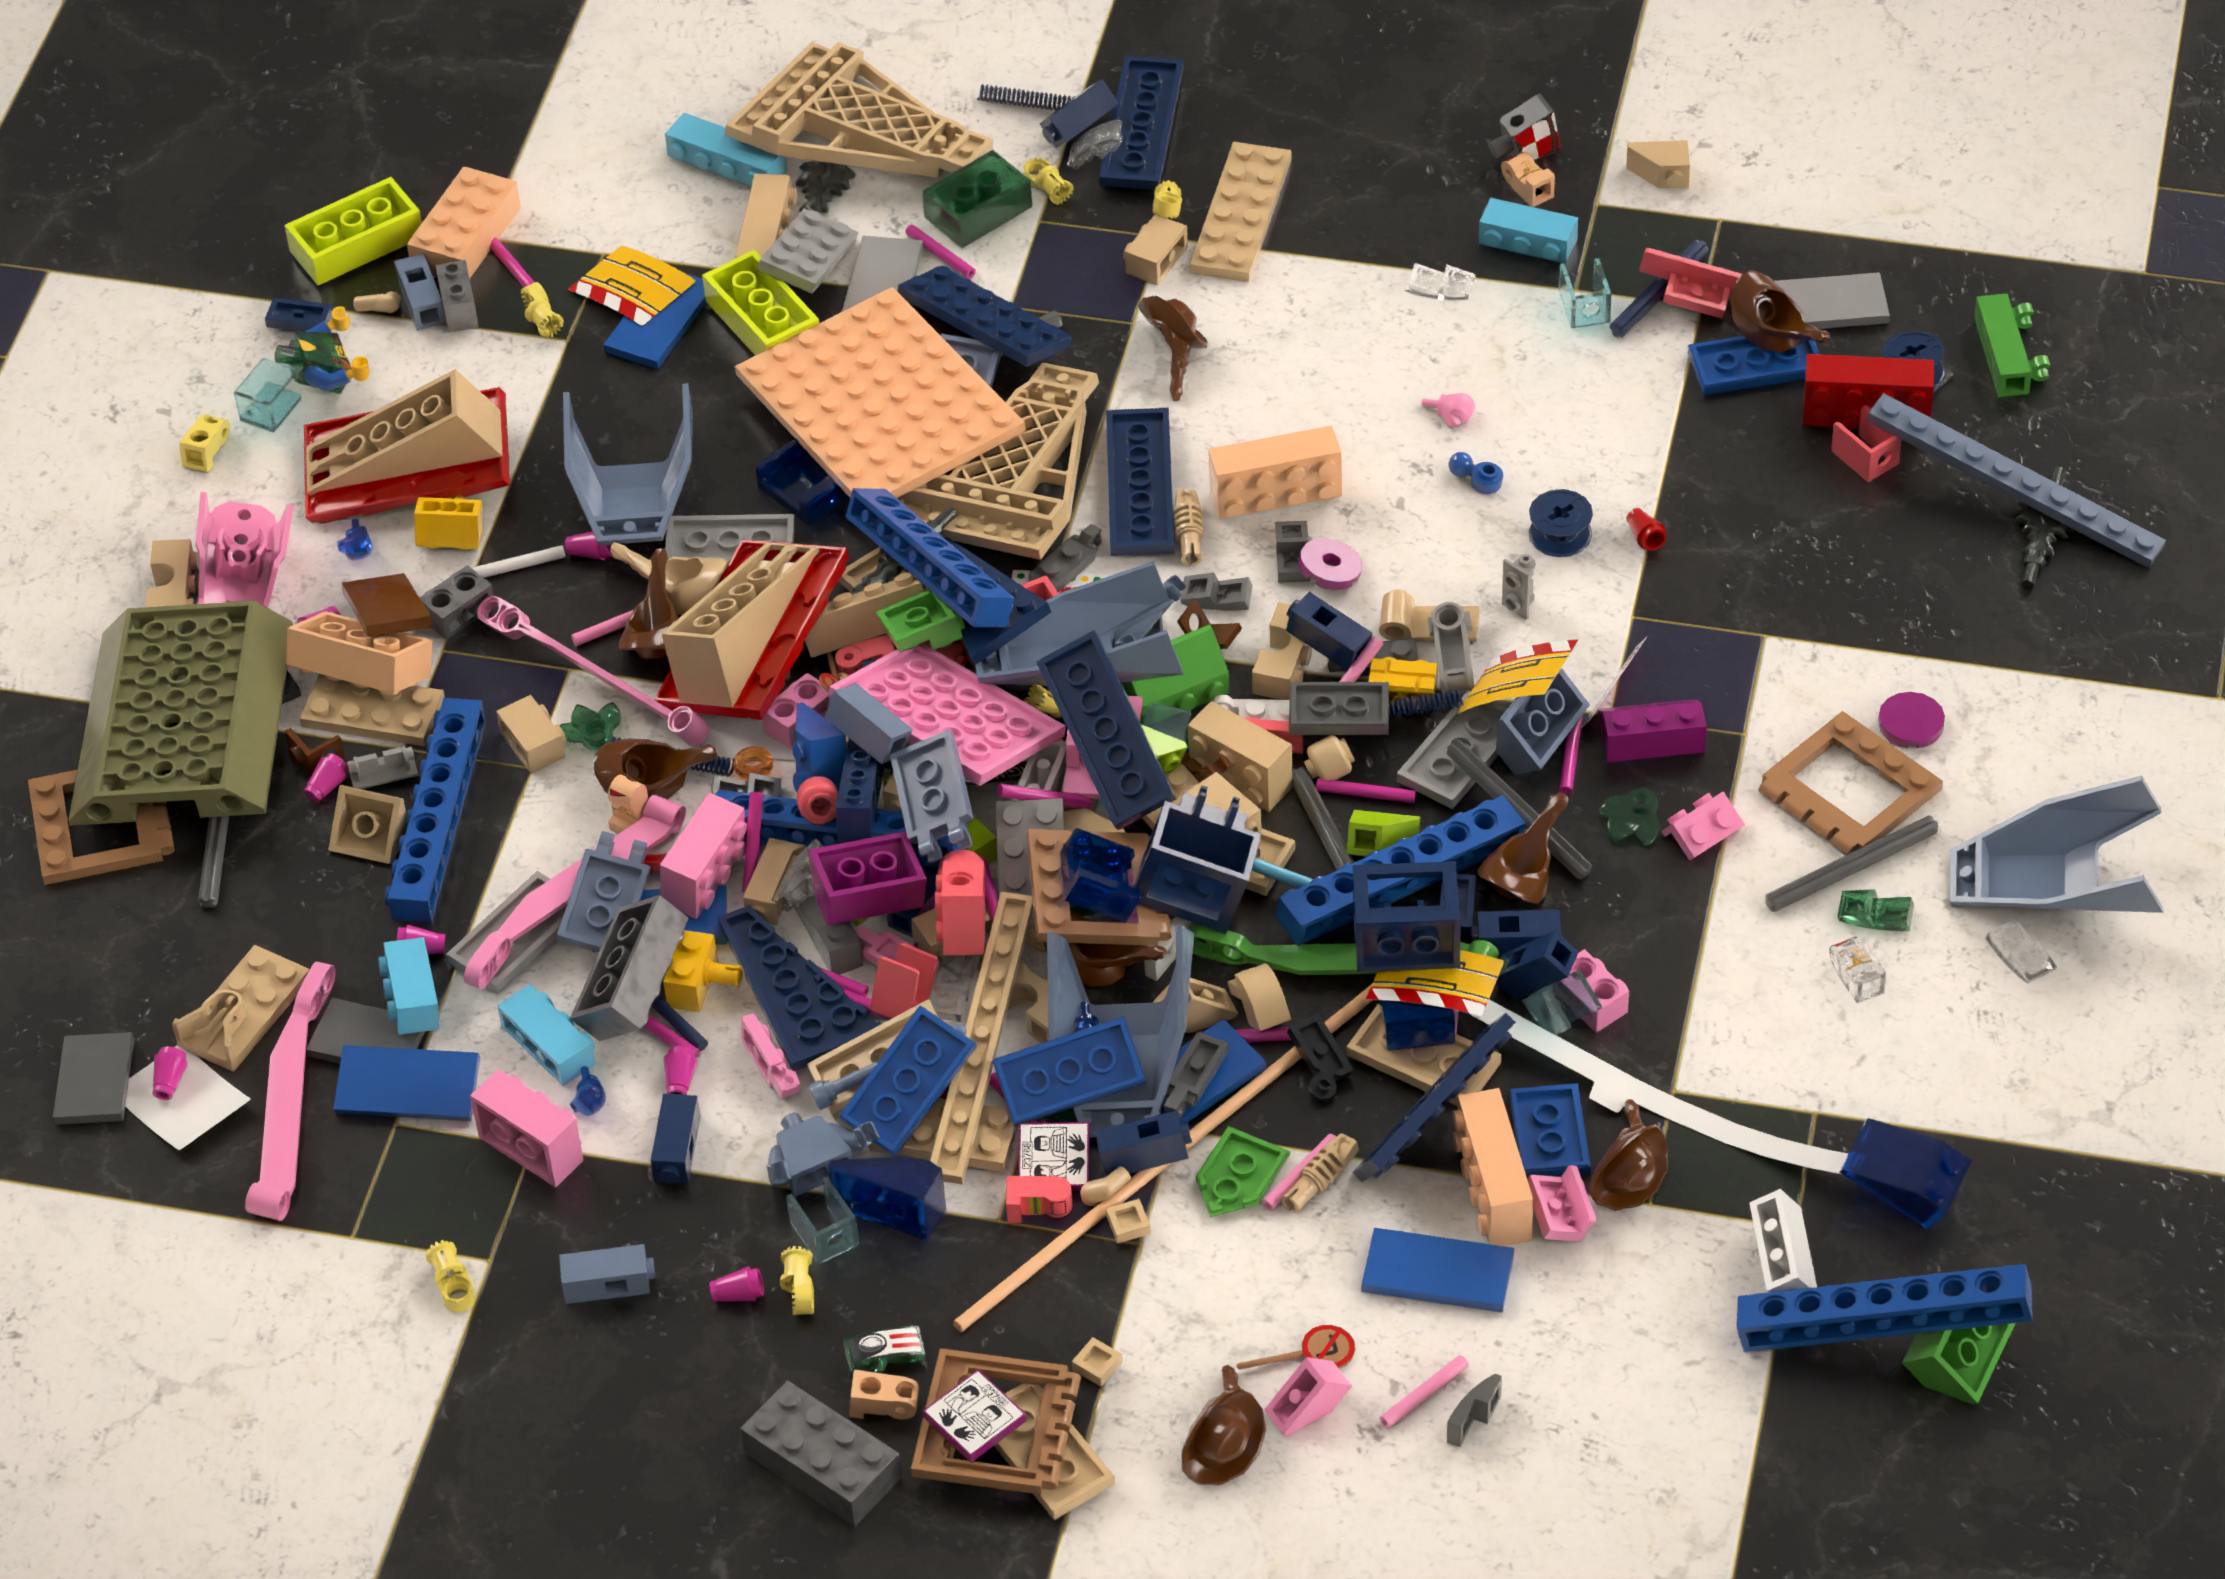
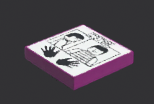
M1089 1122L1019 1123V1176L1063 1177L1070 1183L1072 1191H1080L1083 1185L1089 1181Z
M976 1370L923 1410V1418L971 1463L1026 1422V1414L979 1370Z

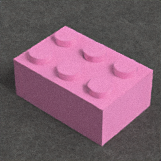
M708 793L660 864L661 896L683 914L697 920L703 909H709L714 900L716 889L720 884L724 885L727 882L734 862L736 860L740 861L743 858L746 848L745 832L747 829L744 807Z
M498 1069L470 1095L479 1138L555 1188L584 1161L577 1119L574 1114L568 1109H560L552 1104L543 1093H535L526 1087L518 1077L514 1075L509 1076Z

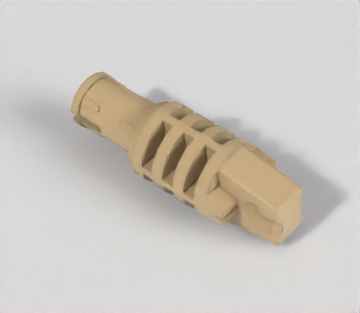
M1178 489L1173 510L1175 538L1181 544V562L1188 566V556H1191V566H1195L1202 561L1200 541L1204 535L1201 506L1196 490Z
M1341 1133L1323 1147L1300 1171L1297 1183L1282 1196L1281 1200L1285 1207L1290 1211L1293 1209V1213H1298L1315 1194L1323 1193L1340 1173L1347 1168L1358 1152L1357 1141Z

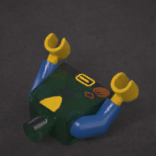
M340 306L332 310V320L328 323L323 321L306 331H297L294 333L288 346L278 345L274 353L275 362L288 365L295 382L318 388L322 391L342 394L346 384L351 382L350 379L354 378L357 381L368 379L370 372L367 358L363 356L356 357L351 361L350 365L338 333L331 332L334 329L346 331L350 326V316L346 315L345 308Z

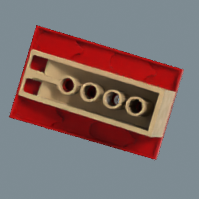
M454 369L375 411L304 424L305 518L311 523H328L359 514L367 516L417 503L418 497L450 498L458 495L467 497L509 486L506 393L500 387L479 391Z
M742 539L717 586L661 634L671 670L654 700L672 711L680 706H687L694 712H697V714L723 715L746 719L749 717L750 719L763 720L785 685L784 678L803 650V642L829 602L828 596L846 569V562L849 559L847 548Z

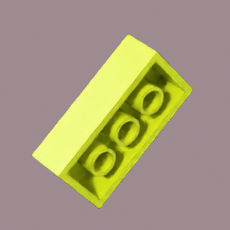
M389 177L286 224L285 230L290 252L319 286L406 246L422 224L420 210L393 178Z
M752 250L703 274L702 277L706 302L756 356L819 324V319L784 281L757 270L759 260L762 257L755 250Z

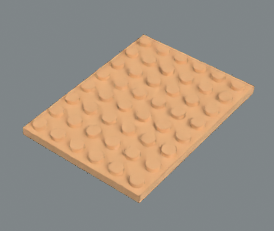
M893 287L735 366L736 375L850 498L853 488L886 489L898 498L1026 431L1025 422Z

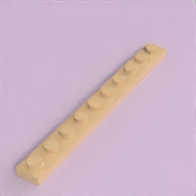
M1001 892L966 1023L967 1031L965 1036L974 1041L977 1047L951 1081L927 1172L928 1180L963 1185L993 1069L992 1059L996 1058L1033 914L1032 896Z

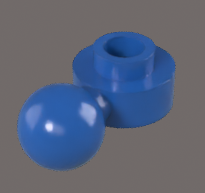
M1457 452L1450 457L1448 462L1450 472L1457 477L1471 476L1470 482L1476 491L1483 494H1492L1501 488L1504 475L1498 465L1492 462H1481L1475 465L1472 457L1465 452Z

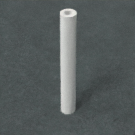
M563 545L473 567L472 569L485 578L565 558L566 556Z

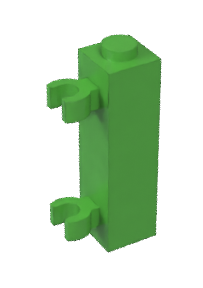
M2007 293L1977 296L1974 317L1998 397L2029 394L2031 378L2036 381L2049 379L2046 369L2050 367L2048 356L2040 355L2028 360L2018 329L2032 327L2030 315L2034 314L2032 305L2030 303H2022L2012 308Z

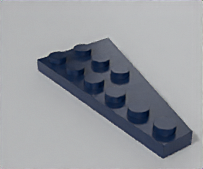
M944 537V539L1014 597L1013 609L1009 616L1007 627H973L963 619L965 629L961 630L963 636L961 639L975 666L1050 614L1051 610L1045 600L948 537Z
M749 905L718 917L719 926L738 964L742 966L743 974L792 1071L807 1067L809 1062L883 1024L880 1021L876 1022L869 1016L867 1009L860 1003L856 1004L844 993V989L810 959L806 960L800 955L798 948L790 941L786 942L775 932V928Z

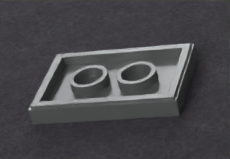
M1290 682L1289 735H1388L1389 682Z
M331 998L306 1048L308 1057L340 1064L343 1045L417 1049L425 1031L399 1035L396 1021H389L388 1010Z
M132 1032L64 1036L53 1112L55 1125L124 1121L134 1045Z

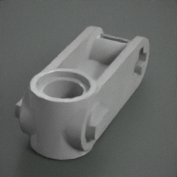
M1444 602L1435 607L1434 611L1431 612L1432 617L1427 618L1430 637L1434 636L1441 692H1444L1445 696H1447V691L1452 692L1458 689L1460 691H1472L1475 685L1468 631L1472 630L1470 612H1465L1464 607L1454 602ZM1455 622L1453 625L1445 626L1446 623Z

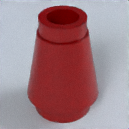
M1635 508L1628 513L1626 520L1641 548L1655 551L1664 545L1667 535L1665 526L1640 508Z

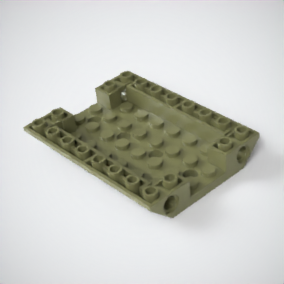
M254 600L127 608L102 633L69 815L70 826L135 822L138 803L195 800L200 818L265 814L288 666L286 665L287 628L293 626V622ZM186 630H194L189 634H184ZM179 676H187L182 680L176 681ZM171 723H179L175 727L168 728ZM165 770H170V771H171L170 773H168V774H166V775L159 776V775L162 773V771H165Z

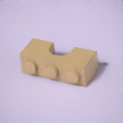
M191 539L153 541L150 566L155 586H164L147 587L145 607L195 604L192 594H197L198 591L197 577L194 573L199 571V554L193 551Z
M1278 602L1269 625L1270 647L1282 650L1270 651L1260 649L1252 671V693L1255 695L1289 700L1290 682H1302L1303 665L1308 666L1310 663L1312 648L1286 631L1289 619L1286 614L1291 604Z
M1020 960L1008 1010L1017 1005L1032 1006L1026 1011L1027 1033L1040 1043L1050 1041L1048 1036V979L1045 977L1040 978Z

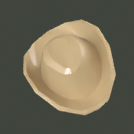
M615 542L612 544L610 551L613 558L626 564L628 563L640 576L646 579L649 578L652 567L651 560L629 550L622 544ZM697 556L693 558L672 557L667 560L665 566L666 590L670 601L675 606L676 614H685L717 586L729 560Z

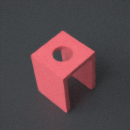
M1865 405L1861 408L1859 435L1874 448L1868 447L1840 422H1836L1833 425L1832 452L1863 479L1870 482L1899 464L1902 439L1867 422L1866 420L1871 409ZM1883 455L1886 459L1878 464L1880 457Z
M900 943L897 945L895 960L884 956L879 958L870 1010L894 1018L928 999L931 1001L938 957L905 943Z

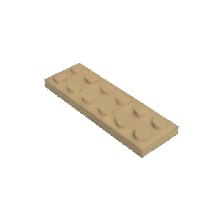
M1233 142L1190 262V273L1250 282L1292 160V150Z

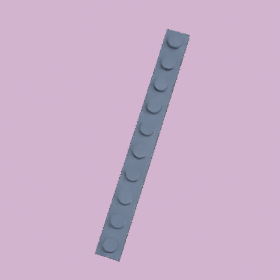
M1884 393L1868 414L1867 422L2147 568H2150L2164 547L2165 539Z

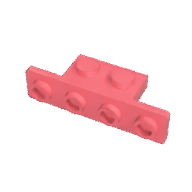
M1651 248L1645 249L1639 268L1641 273L1668 280L1663 299L1664 303L1721 319L1725 313L1728 297H1731L1737 279L1743 275Z

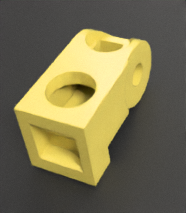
M202 414L179 442L182 466L209 472L213 466V457L228 440L230 434L229 420Z

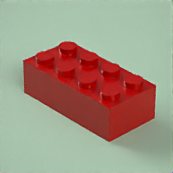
M1807 354L1802 425L1833 427L1836 422H1840L1845 427L1859 428L1861 408L1866 405L1872 409L1883 393L1931 418L1934 360Z

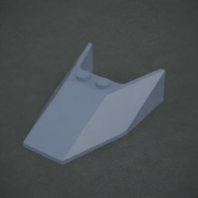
M688 383L682 384L683 420L669 457L663 462L616 466L596 465L574 420L570 393L563 392L565 472L598 545H609L614 542L623 544L663 541L692 462L693 410Z
M1154 561L1061 592L1048 599L1046 602L1050 607V614L975 665L979 683L1037 684L1047 686L1036 661L1095 630L1121 683L1184 674L1167 630L1113 648L1112 640L1115 636L1171 605Z
M2142 775L2046 799L1950 849V903L1953 906L2164 913L2162 904L2144 875L2098 886V849L2100 846L2161 814V806Z
M1175 926L1176 966L1165 998L1155 1003L1093 1005L1090 1003L1067 939L1055 932H1047L1049 1039L1053 1040L1124 1016L1146 1079V1084L1073 1107L1078 1122H1089L1090 1138H1097V1130L1160 1115L1186 1029L1194 933L1183 926Z

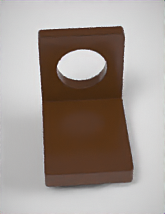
M1197 600L1191 601L1177 620L1184 634L1190 633L1192 630L1189 625V619L1194 613L1199 622L1197 629L1210 624L1220 649H1227L1242 630L1240 623L1211 624Z
M291 728L285 730L290 758L296 766L302 765L311 776L326 750L335 748L334 754L342 760L345 759L343 744L339 735L310 750Z

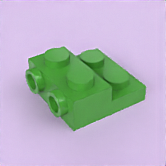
M931 590L876 612L879 623L899 652L916 648L925 641L934 650L939 647H947L953 641L963 638L961 630L965 629L962 617Z

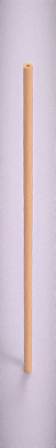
M1371 985L1324 1022L1331 1034L1373 1001L1366 1000ZM1294 1046L1192 1128L1190 1130L1192 1143L1186 1145L1187 1150L1298 1062L1302 1056L1297 1048ZM1171 1163L1142 1170L1135 1174L1109 1199L1099 1203L953 1321L955 1328L959 1332L966 1330L1106 1217V1208L1122 1204Z

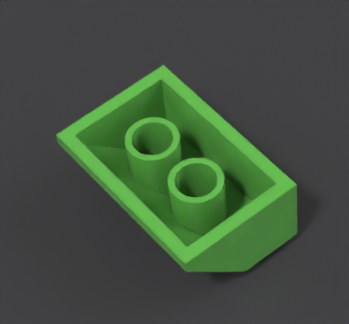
M1210 624L1171 640L1182 666L1183 675L1123 682L1127 696H1140L1143 698L1140 720L1142 725L1149 727L1159 724L1166 719L1183 712H1189L1193 708L1213 701L1218 695L1229 694V671Z
M2016 1323L1918 1333L1915 1335L1902 1364L1924 1387L1970 1404H1977Z

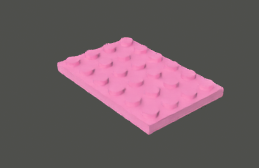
M920 643L916 648L901 652L897 649L829 687L828 697L830 698L837 689L857 683L913 729L907 743L910 746L949 729L955 734L964 777L979 786L1060 740L1065 735L1066 726L994 684L979 683L975 673L932 650L923 643Z

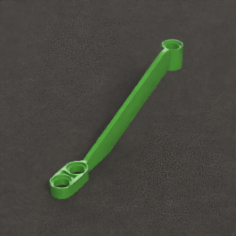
M1198 924L1193 925L1190 929L1194 933L1193 954L1231 965L1246 963L1261 965L1266 963L1271 969L1298 975L1377 974L1378 972H1357L1355 944L1253 945L1243 935L1227 931L1225 934ZM1197 938H1200V939L1204 940V941L1207 942V943H1204V942L1198 940ZM1475 940L1471 944L1460 942L1461 951L1473 952L1493 958H1498L1499 956L1498 949L1490 942L1484 940ZM1228 946H1231V947H1233V948H1236V949L1239 950V951L1233 950V949H1231V948L1228 947Z

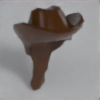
M1750 270L1737 279L1730 297L1733 321L1744 338L1763 350L1784 352L1795 348L1801 340H1812L1818 344H1825L1830 339V333L1826 330L1817 329L1816 326L1804 322L1803 312L1795 301L1767 275Z
M1159 296L1142 298L1139 304V310L1151 325L1160 330L1172 350L1170 395L1173 401H1178L1183 394L1182 385L1186 367L1189 364V353L1191 349L1207 348L1208 341L1196 330L1197 316L1183 301L1178 299L1166 301Z
M656 549L651 556L652 567L648 578L645 599L634 608L630 615L626 628L619 639L618 652L635 650L642 659H657L667 656L661 634L677 621L680 616L676 614L675 606L670 601L666 590L665 566L668 556L665 549Z
M627 738L605 743L594 756V773L607 794L614 778L621 774L631 781L644 784L647 788L648 798L652 795H657L669 799L683 787L687 771L690 767L702 762L708 763L713 761L717 757L716 749L710 744L698 749L676 750L662 742L649 739Z
M1559 792L1550 796L1545 810L1539 814L1525 833L1511 837L1498 847L1477 870L1479 876L1491 883L1499 895L1507 899H1521L1536 904L1546 896L1549 881L1548 868L1551 858L1548 849L1549 835L1557 817L1567 807L1568 797L1564 793Z
M1070 910L1071 921L1092 922ZM1043 942L1047 951V942ZM1068 943L1082 983L1091 987L1112 985L1124 976L1127 966L1144 960L1157 961L1158 959H1163L1167 952L1164 947L1159 945L1148 947L1145 945Z
M1632 1099L1625 1101L1624 1108L1630 1128L1622 1129L1615 1142L1608 1147L1606 1154L1595 1167L1588 1187L1591 1198L1597 1205L1615 1211L1642 1205L1658 1192L1668 1171V1147L1664 1133L1656 1124L1644 1126L1640 1118L1639 1105Z
M1229 1365L1222 1367L1223 1393L1218 1397L1210 1399L1191 1425L1182 1448V1471L1190 1480L1197 1484L1222 1485L1244 1474L1259 1456L1266 1433L1263 1408L1251 1393L1238 1386V1373Z

